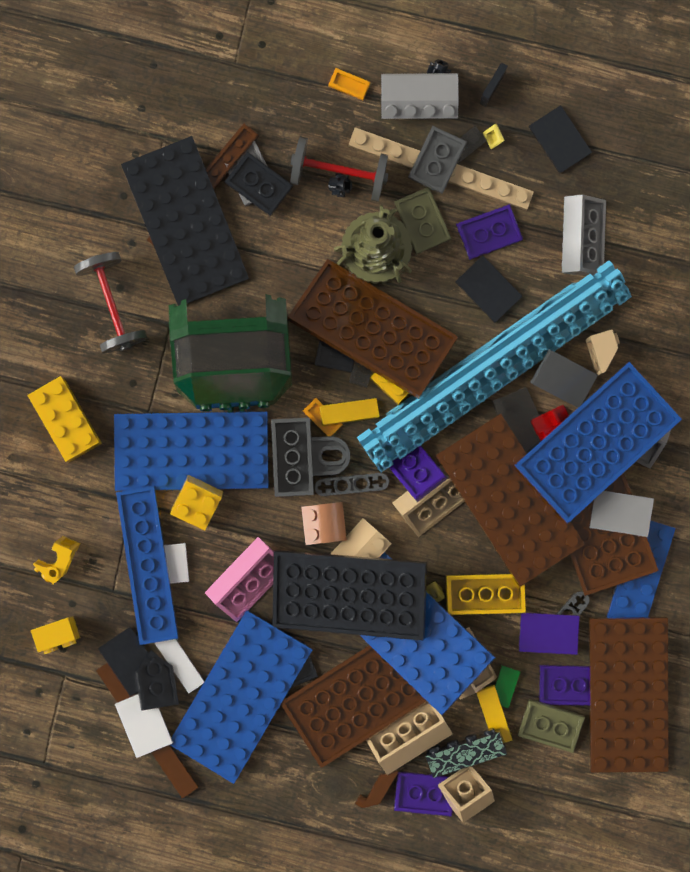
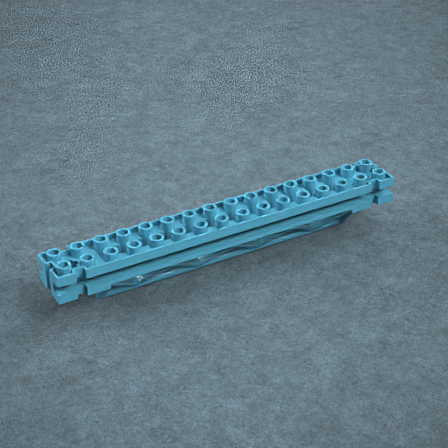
M607 261L597 268L598 272L595 275L589 274L579 282L571 283L428 384L419 399L412 395L387 412V416L376 423L377 427L372 431L368 429L357 437L378 470L382 473L393 465L392 461L397 457L402 459L543 360L549 349L552 351L557 350L610 313L615 304L621 305L631 298L630 291L624 284L625 280L622 273L618 269L615 270L614 265Z

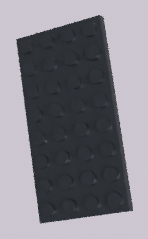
M192 136L121 164L178 306L181 305L182 300L186 299L187 303H190L249 279Z
M276 550L274 551L272 626L276 628L424 640L427 562Z

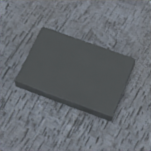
M432 126L408 178L443 194L467 141Z
M549 349L530 383L579 408L598 375Z

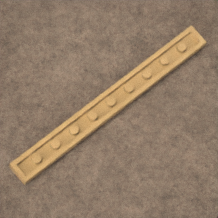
M354 128L348 147L379 158L381 153L389 155L388 161L409 169L413 168L420 153L417 149L358 128ZM458 164L448 182L526 211L534 192Z

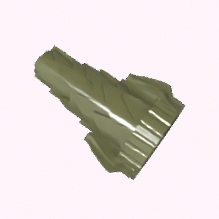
M379 205L380 212H370L364 216L361 215L347 227L341 246L334 247V252H340L343 256L337 264L338 266L345 265L349 272L369 284H386L393 280H397L399 284L402 282L400 274L403 272L410 274L412 272L411 268L408 267L412 253L411 237L404 224L394 217L397 209L394 208L390 211L383 209V205ZM375 229H381L384 235L381 238H375L372 232Z

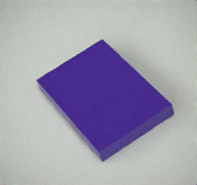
M510 204L456 224L469 260L523 241Z
M422 446L417 447L402 459L397 457L392 461L393 465L389 467L416 502L420 501L448 479Z
M521 613L519 652L577 655L579 616Z
M540 665L539 702L553 705H590V666Z
M398 771L394 811L452 816V808L438 787V784L450 776L433 778L432 774Z

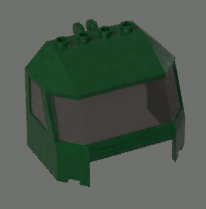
M265 294L266 317L188 322L186 299L182 300L179 306L177 304L169 305L173 383L177 392L202 412L212 411V408H220V410H228V413H232L233 407H239L240 412H245V409L251 408L250 406L268 408L270 405H274L292 386L286 298L279 297L277 300H273L271 295Z

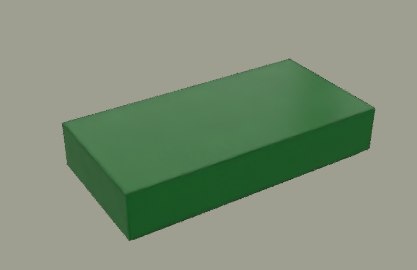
M501 665L495 688L501 706L509 708L520 671Z

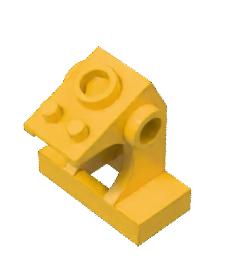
M62 536L54 542L51 549L56 551L57 561L49 564L38 559L33 563L36 567L34 570L37 573L40 571L45 581L54 584L67 573L75 552L81 543Z

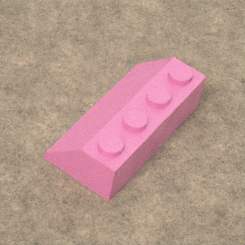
M257 537L212 584L205 594L216 606L234 621L238 622L246 610L248 611L273 585L274 551Z

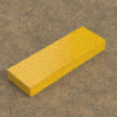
M376 398L319 407L322 426L380 417Z
M495 685L476 692L488 729L495 728L496 730L500 728L504 742L512 741Z

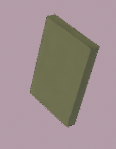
M427 187L394 201L402 223L409 232L411 244L416 255L451 240L430 188Z
M529 699L518 736L573 753L585 716Z

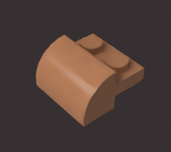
M343 502L301 507L306 545L347 540Z

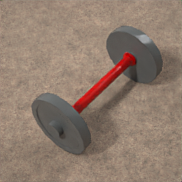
M300 136L296 152L292 154L290 165H293L291 184L299 185L305 166L373 180L374 187L371 201L379 202L382 186L387 184L388 173L385 172L389 155L381 153L378 168L375 172L306 158L308 138Z
M119 252L95 255L74 266L77 276L97 272L118 335L100 344L102 353L124 351L148 339L145 330L127 334L124 332L104 272L105 269L113 267L122 261Z

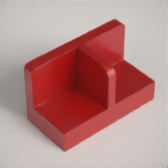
M560 405L532 419L531 423L540 441L568 418L569 414L565 406Z

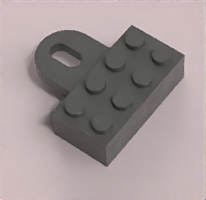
M310 418L271 419L275 497L314 495L313 476L336 475L344 471L348 466L350 450L347 444L342 439L333 436L311 437ZM326 450H339L342 452L343 457L339 461L326 462L322 459V453Z

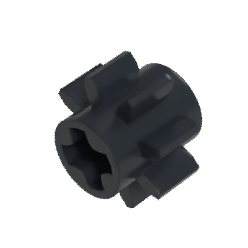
M437 59L435 63H430L426 73H451V69H448L449 64L447 62Z
M335 173V178H330L328 187L332 195L345 197V193H350L352 189V182L348 175Z

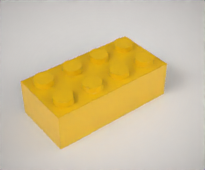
M60 376L27 395L65 462L69 463L102 444L64 377Z
M511 574L446 575L447 612L451 615L526 613L525 584L519 587Z

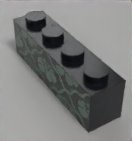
M489 728L483 731L484 734H471L466 736L465 740L458 742L456 739L448 742L447 746L440 748L437 745L428 749L426 759L433 778L507 755V748L500 728L496 730L495 728Z

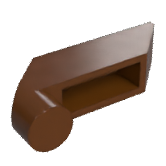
M396 769L388 775L381 773L368 796L365 797L360 794L355 805L365 808L380 804L395 779L398 770Z

